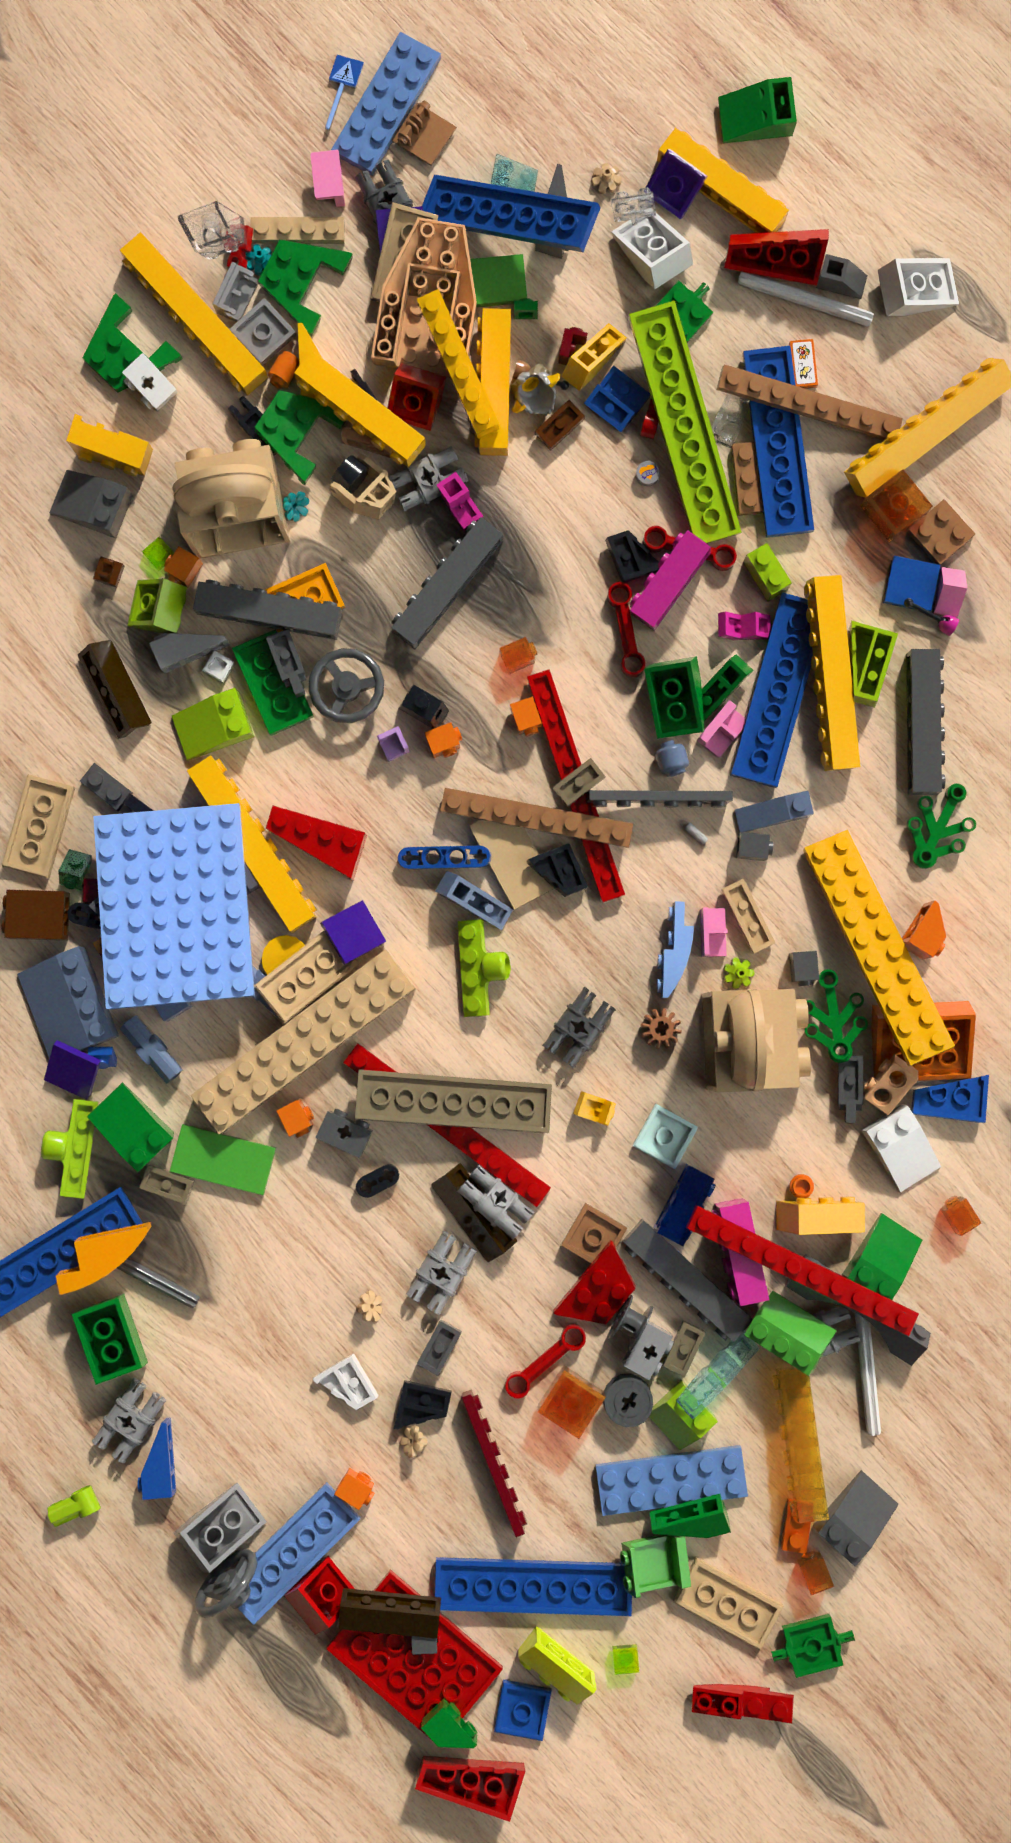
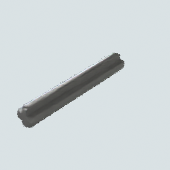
M129 1258L117 1267V1269L190 1308L196 1307L200 1297Z

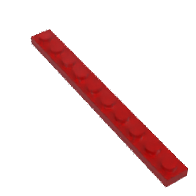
M550 669L527 676V680L560 779L563 780L582 764ZM586 793L570 805L571 812L599 817L596 807H593V803H586ZM581 839L602 903L625 896L609 844Z
M357 1043L343 1062L357 1073L359 1070L396 1072L359 1043ZM427 1125L495 1177L500 1178L503 1183L534 1206L538 1207L551 1189L548 1184L473 1128Z
M695 1206L687 1223V1229L907 1336L910 1335L919 1313L702 1207Z

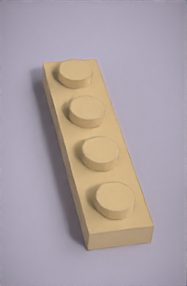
M251 217L250 227L253 228L252 244H278L279 240L301 244H345L344 217Z

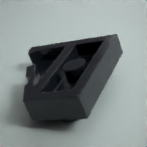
M629 530L605 539L621 582L626 583L658 572L659 561L649 553L650 550L644 544L638 542L637 538Z
M570 843L527 860V864L564 897L588 887Z
M404 1380L394 1429H401L404 1426L446 1417L452 1390Z

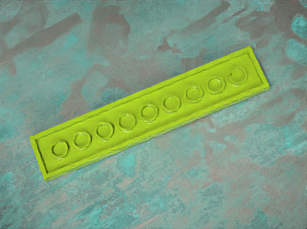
M675 300L630 313L628 319L690 532L707 544L741 534V528Z

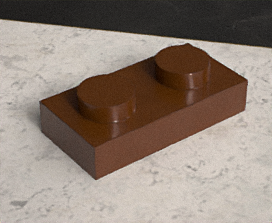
M568 400L535 430V435L551 451L585 420V415Z

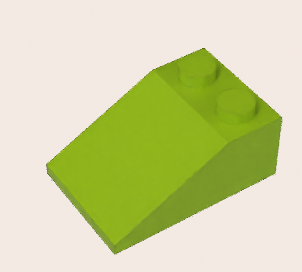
M236 688L212 695L172 715L187 761L255 737L240 693Z

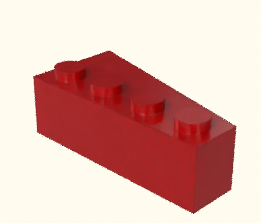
M829 229L732 234L729 239L724 268L817 286L829 240Z
M272 805L266 829L354 881L367 838L365 832Z
M423 1756L415 1779V1789L510 1822L526 1770L522 1762Z

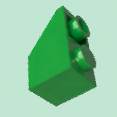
M443 1699L422 1719L421 1729L437 1747L475 1748L477 1746L478 1732L471 1722H465L460 1717L459 1709L452 1702L449 1704Z

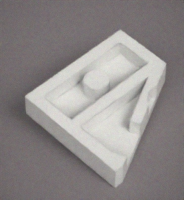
M354 1353L313 1378L315 1383H321L330 1389L331 1394L337 1398L344 1399L346 1404L355 1410L379 1396Z

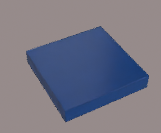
M894 555L891 561L883 603L907 608L904 605V600L911 598L915 604L931 612L940 565Z
M503 1679L494 1732L543 1741L552 1692L551 1688Z

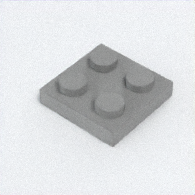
M265 298L229 329L262 366L297 336L296 331Z

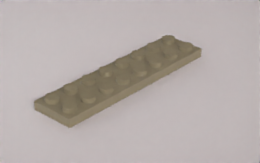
M359 1070L355 1119L549 1133L552 1084Z

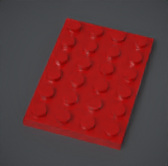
M391 1569L373 1590L420 1595ZM441 1612L439 1616L437 1653L412 1654V1636L342 1629L326 1648L426 1736L427 1734L421 1729L422 1719L440 1701L445 1699L449 1704L452 1702L459 1709L460 1717L463 1719L503 1670V1666Z

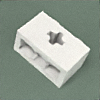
M144 353L137 357L122 372L126 377L123 382L133 392L137 389L143 395L140 400L149 410L154 407L159 411L178 393L177 389ZM145 379L148 381L153 379L152 384L154 387L152 389L149 387L144 389L145 384L143 381Z

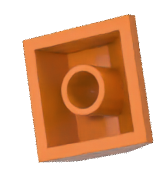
M934 900L923 904L902 937L907 950L922 960L933 958L935 955L939 956L945 947L943 942L946 938V932L938 902Z

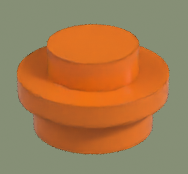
M798 1174L791 1179L789 1189L795 1197L807 1198L814 1190V1183L809 1176Z

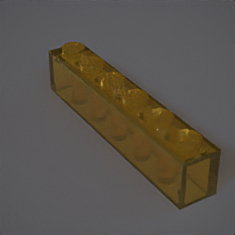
M795 1367L776 1369V1375H773L774 1389L779 1390L780 1400H776L778 1415H782L783 1425H780L779 1429L781 1440L786 1442L783 1459L785 1466L789 1465L790 1476H786L788 1491H792L793 1501H790L791 1515L796 1517L799 1523L829 1520L810 1377Z

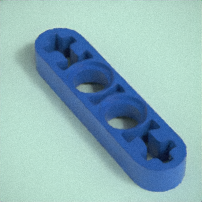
M484 846L406 847L398 854L399 864L407 869L482 868L489 865L492 858L490 850ZM470 849V855H476L479 853V850H482V853L486 854L487 858L483 859L480 864L477 859H469L471 864H467L468 854L466 850ZM423 850L421 856L423 865H419L420 860H412L411 865H408V862L403 860V857L407 856L409 851H411L413 856H420L419 851ZM455 850H459L463 854V860L459 864H454L450 860V855ZM430 851H436L439 854V861L436 864H429L426 859Z

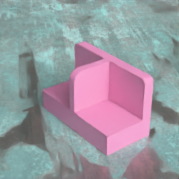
M339 151L312 152L310 155L315 199L334 198L336 207L345 206Z
M730 700L697 739L701 745L718 758L721 757L743 730L746 718L735 710L737 706Z
M701 908L702 957L727 956L726 934L728 929H726L725 908Z

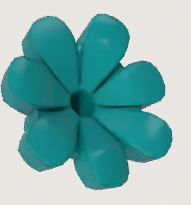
M259 244L254 245L253 252H247L245 256L249 260L247 262V269L250 271L254 269V274L260 276L271 257V249L269 247L261 249Z
M298 491L297 494L289 493L283 499V508L286 510L285 517L288 520L292 519L296 522L300 519L299 514L303 516L308 514V509L304 506L309 504V498L305 497L306 494L304 492Z

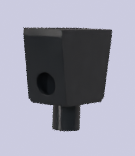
M416 685L411 686L398 708L432 729L440 727L449 712L443 701Z

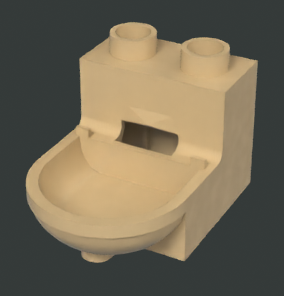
M245 439L233 444V452L215 455L214 450L211 448H197L186 453L185 461L174 462L177 481L173 484L172 490L180 532L195 556L199 559L290 542L276 461L269 445L261 446V442L257 439Z
M795 989L730 990L702 993L706 1090L719 1093L762 1091L763 1089L800 1088V1077H809L811 1074L809 1048H798L797 1028L808 1027V1005L806 999H796Z

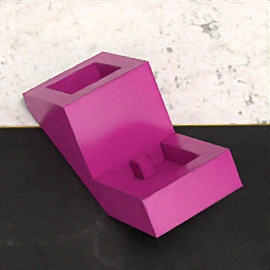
M457 472L436 484L448 509L464 532L472 521L477 522L480 517L483 518V515L470 498L468 488Z
M726 611L718 613V637L731 640H766L769 638L771 631L770 615L759 612L743 615Z

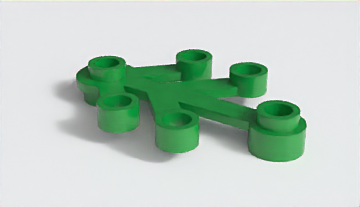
M956 783L946 789L945 796L947 802L937 822L932 811V798L930 796H922L918 799L917 806L922 810L930 834L927 842L925 843L920 830L923 822L919 817L910 818L906 825L908 830L911 831L916 845V849L913 852V861L919 868H930L936 863L938 857L950 853L958 854L965 850L966 844L964 840L959 838L951 841L949 845L935 848L939 839L963 831L971 832L976 828V821L971 817L946 827L957 803L966 798L967 792L963 785ZM954 789L960 790V797L954 795ZM923 799L928 800V807L922 806L921 801ZM912 820L918 822L917 829L911 827ZM965 821L971 822V829L965 827ZM955 842H959L961 844L960 850H956L954 848ZM923 852L929 854L928 861L922 859Z
M826 969L819 975V984L826 992L829 1016L818 1009L811 1000H807V1004L813 1006L812 1011L808 1012V1015L813 1016L830 1028L833 1039L820 1032L819 1027L813 1023L808 1024V1027L805 1028V1034L808 1038L816 1039L827 1047L829 1057L834 1062L845 1063L851 1058L853 1053L851 1044L860 1032L867 1029L868 1021L863 1016L856 1017L853 1021V1027L844 1038L842 1027L856 1008L863 1005L864 997L857 992L851 994L848 1004L839 1015L835 993L838 976L835 971ZM828 976L833 979V982L829 985L824 983V978ZM855 996L860 997L861 1003L854 1004L852 998ZM858 1020H863L865 1022V1026L863 1028H858L856 1026V1022ZM810 1027L817 1029L815 1035L808 1034L807 1031ZM838 1047L845 1049V1053L841 1056L835 1052Z

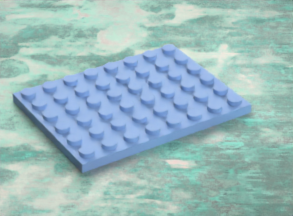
M240 804L93 816L106 1009L255 996Z

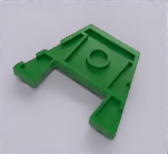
M279 240L258 280V284L279 306L281 305L290 314V317L295 322L303 323L308 334L312 337L321 319V315L301 305V302L321 264L344 275L353 258V254L341 250Z
M115 293L82 358L102 379L119 393L128 388L123 382L126 377L122 372L143 352L117 328L132 312V309ZM165 341L148 359L159 371L165 369V366L173 362L177 363L183 358L180 353Z
M279 390L256 424L255 432L270 446L274 453L279 455L285 462L286 467L292 470L297 475L298 480L305 485L316 469V464L296 453L319 417L340 430L345 422L334 414L335 410L328 405L326 407L322 406L314 398Z

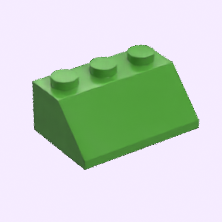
M772 1291L769 1295V1300L763 1303L744 1335L809 1376L815 1370L837 1330L777 1292Z

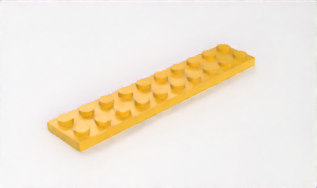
M843 831L804 847L803 852L908 1067L954 1048L955 1045L849 831Z

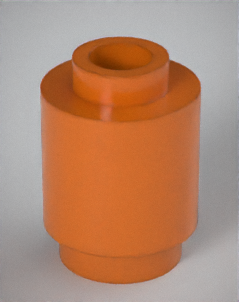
M283 351L282 354H279L268 373L270 383L279 389H282V387L288 388L295 376L294 372L299 367V359L288 351Z

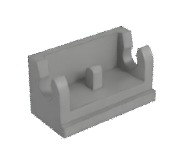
M234 262L231 263L212 303L217 314L236 322L243 317L258 285V279L253 277L254 273Z

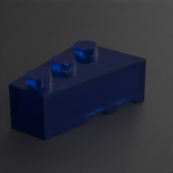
M686 1163L653 1227L658 1234L684 1247L685 1242L692 1233L691 1230L686 1228L687 1223L696 1205L702 1208L705 1207L703 1203L706 1197H710L715 1189L716 1184L713 1183L715 1178Z

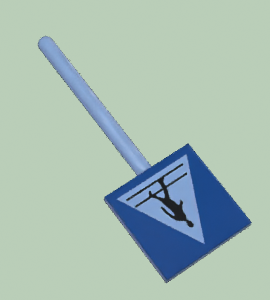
M337 54L329 80L340 83L325 126L327 130L330 129L344 85L356 88L364 62Z

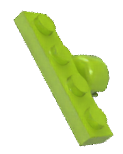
M482 919L458 921L464 1017L490 1015L488 984L491 981H501L509 978L511 972L510 959L505 952L488 953L486 951L484 922Z
M74 1099L69 1130L66 1132L49 1130L43 1136L41 1157L46 1160L60 1161L64 1165L60 1196L85 1198L95 1129L94 1124L87 1116L98 1106V1101Z

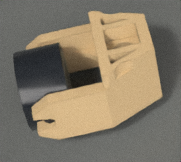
M362 453L357 458L351 455L345 459L331 478V488L329 491L353 513L379 520L394 504L396 490L393 483L389 480L387 470H383ZM368 474L374 481L358 498H355L352 493L362 484Z

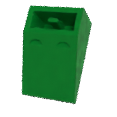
M792 77L767 79L718 97L723 144L793 136L797 119Z

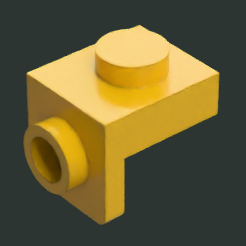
M581 1091L573 1114L608 1126L614 1116L616 1103Z

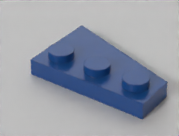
M989 1075L915 1089L912 1095L911 1111L913 1115L986 1123Z

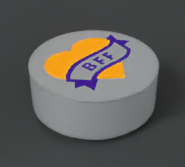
M644 461L639 464L636 470V479L641 485L652 486L658 481L660 469L656 463Z

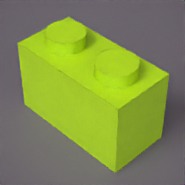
M768 543L746 555L743 563L767 602L789 589L792 582Z

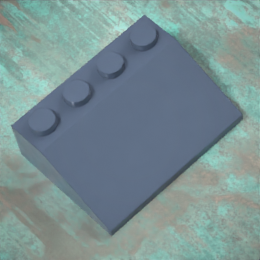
M77 946L17 974L49 1058L53 1044L57 1040L75 1049L84 1051L88 1047H94L119 1037L111 1013L106 1009L103 992L85 947Z

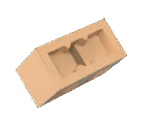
M895 1054L890 1060L885 1059L878 1069L880 1072L875 1078L870 1077L864 1085V1099L887 1115L892 1112L918 1081V1070L912 1066L908 1067L907 1063ZM893 1071H900L903 1075L896 1078L891 1073ZM885 1089L888 1093L886 1095H879L876 1091Z

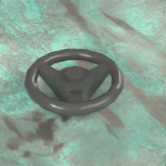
M341 648L327 653L316 662L309 677L308 691L313 705L324 717L338 723H354L366 719L377 709L384 695V678L380 666L370 655L357 649ZM355 658L363 662L371 670L373 677L359 679L353 672H342L334 660ZM325 667L334 678L332 689L337 696L331 709L321 700L318 691L319 677ZM375 688L369 704L362 710L351 714L341 713L346 704L357 699L361 692Z
M249 1549L238 1550L213 1569L201 1585L195 1599V1611L199 1616L203 1618L214 1617L229 1606L236 1609L246 1602L251 1593L249 1583L257 1568V1557L254 1552ZM239 1561L235 1569L224 1572L231 1565ZM206 1596L220 1600V1602L210 1607H205L204 1603Z

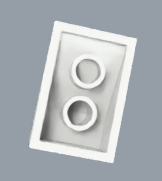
M650 207L611 232L641 277L654 289L693 265L690 242Z
M950 258L894 259L877 270L887 316H907L953 307L959 304Z
M900 1105L892 1110L889 1115H884L861 1130L899 1192L904 1191L941 1167L925 1133L907 1105Z

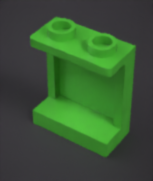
M655 1535L621 1543L620 1560L625 1569L623 1585L626 1592L634 1598H640V1593L674 1585L682 1589L691 1587L686 1539L684 1536Z

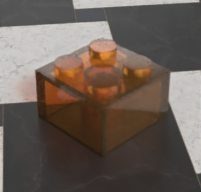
M902 469L867 496L860 507L890 543L924 517L933 505L904 469Z
M563 1365L537 1405V1411L580 1439L606 1396L603 1390Z

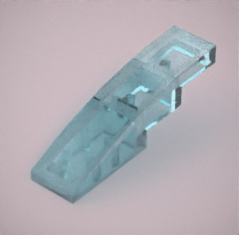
M745 1330L735 1342L731 1340L726 1348L720 1350L709 1365L700 1370L676 1399L677 1403L692 1419L696 1418L718 1396L759 1350L760 1347L744 1335Z

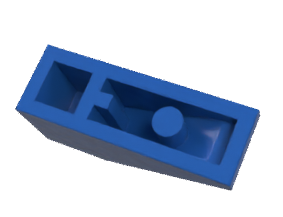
M166 1418L161 1423L141 1477L138 1478V1492H142V1500L171 1498L176 1493L171 1418Z

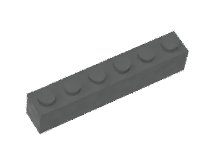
M482 517L477 522H471L466 529L467 535L462 540L458 539L451 548L453 552L448 558L444 557L441 559L436 567L437 572L432 577L429 575L421 585L423 589L418 595L413 594L406 604L408 606L403 613L399 612L392 620L393 626L391 628L393 633L413 649L419 646L503 542V533Z
M206 580V583L198 581L193 610L197 615L279 630L289 629L290 632L333 640L338 638L342 610L335 602L323 601V604L314 602V599L309 597L294 599L290 598L289 594L281 592L271 595L267 594L266 590L253 588V591L244 590L243 586L237 584H229V587L220 585V582L215 580Z
M911 649L906 654L908 795H937L945 788L946 779L945 775L942 774V765L945 763V751L941 750V741H944L945 729L941 727V718L944 717L945 712L944 703H941V694L944 693V680H941L944 657L940 656V649Z
M643 1219L623 1239V1242L626 1244L624 1249L632 1257L635 1258L638 1255L645 1261L642 1264L643 1267L652 1275L657 1272L662 1277L660 1282L670 1291L675 1288L681 1294L678 1298L686 1306L690 1307L693 1305L699 1310L697 1315L706 1324L711 1321L717 1327L715 1332L725 1341L730 1338L735 1342L751 1324L753 1319Z

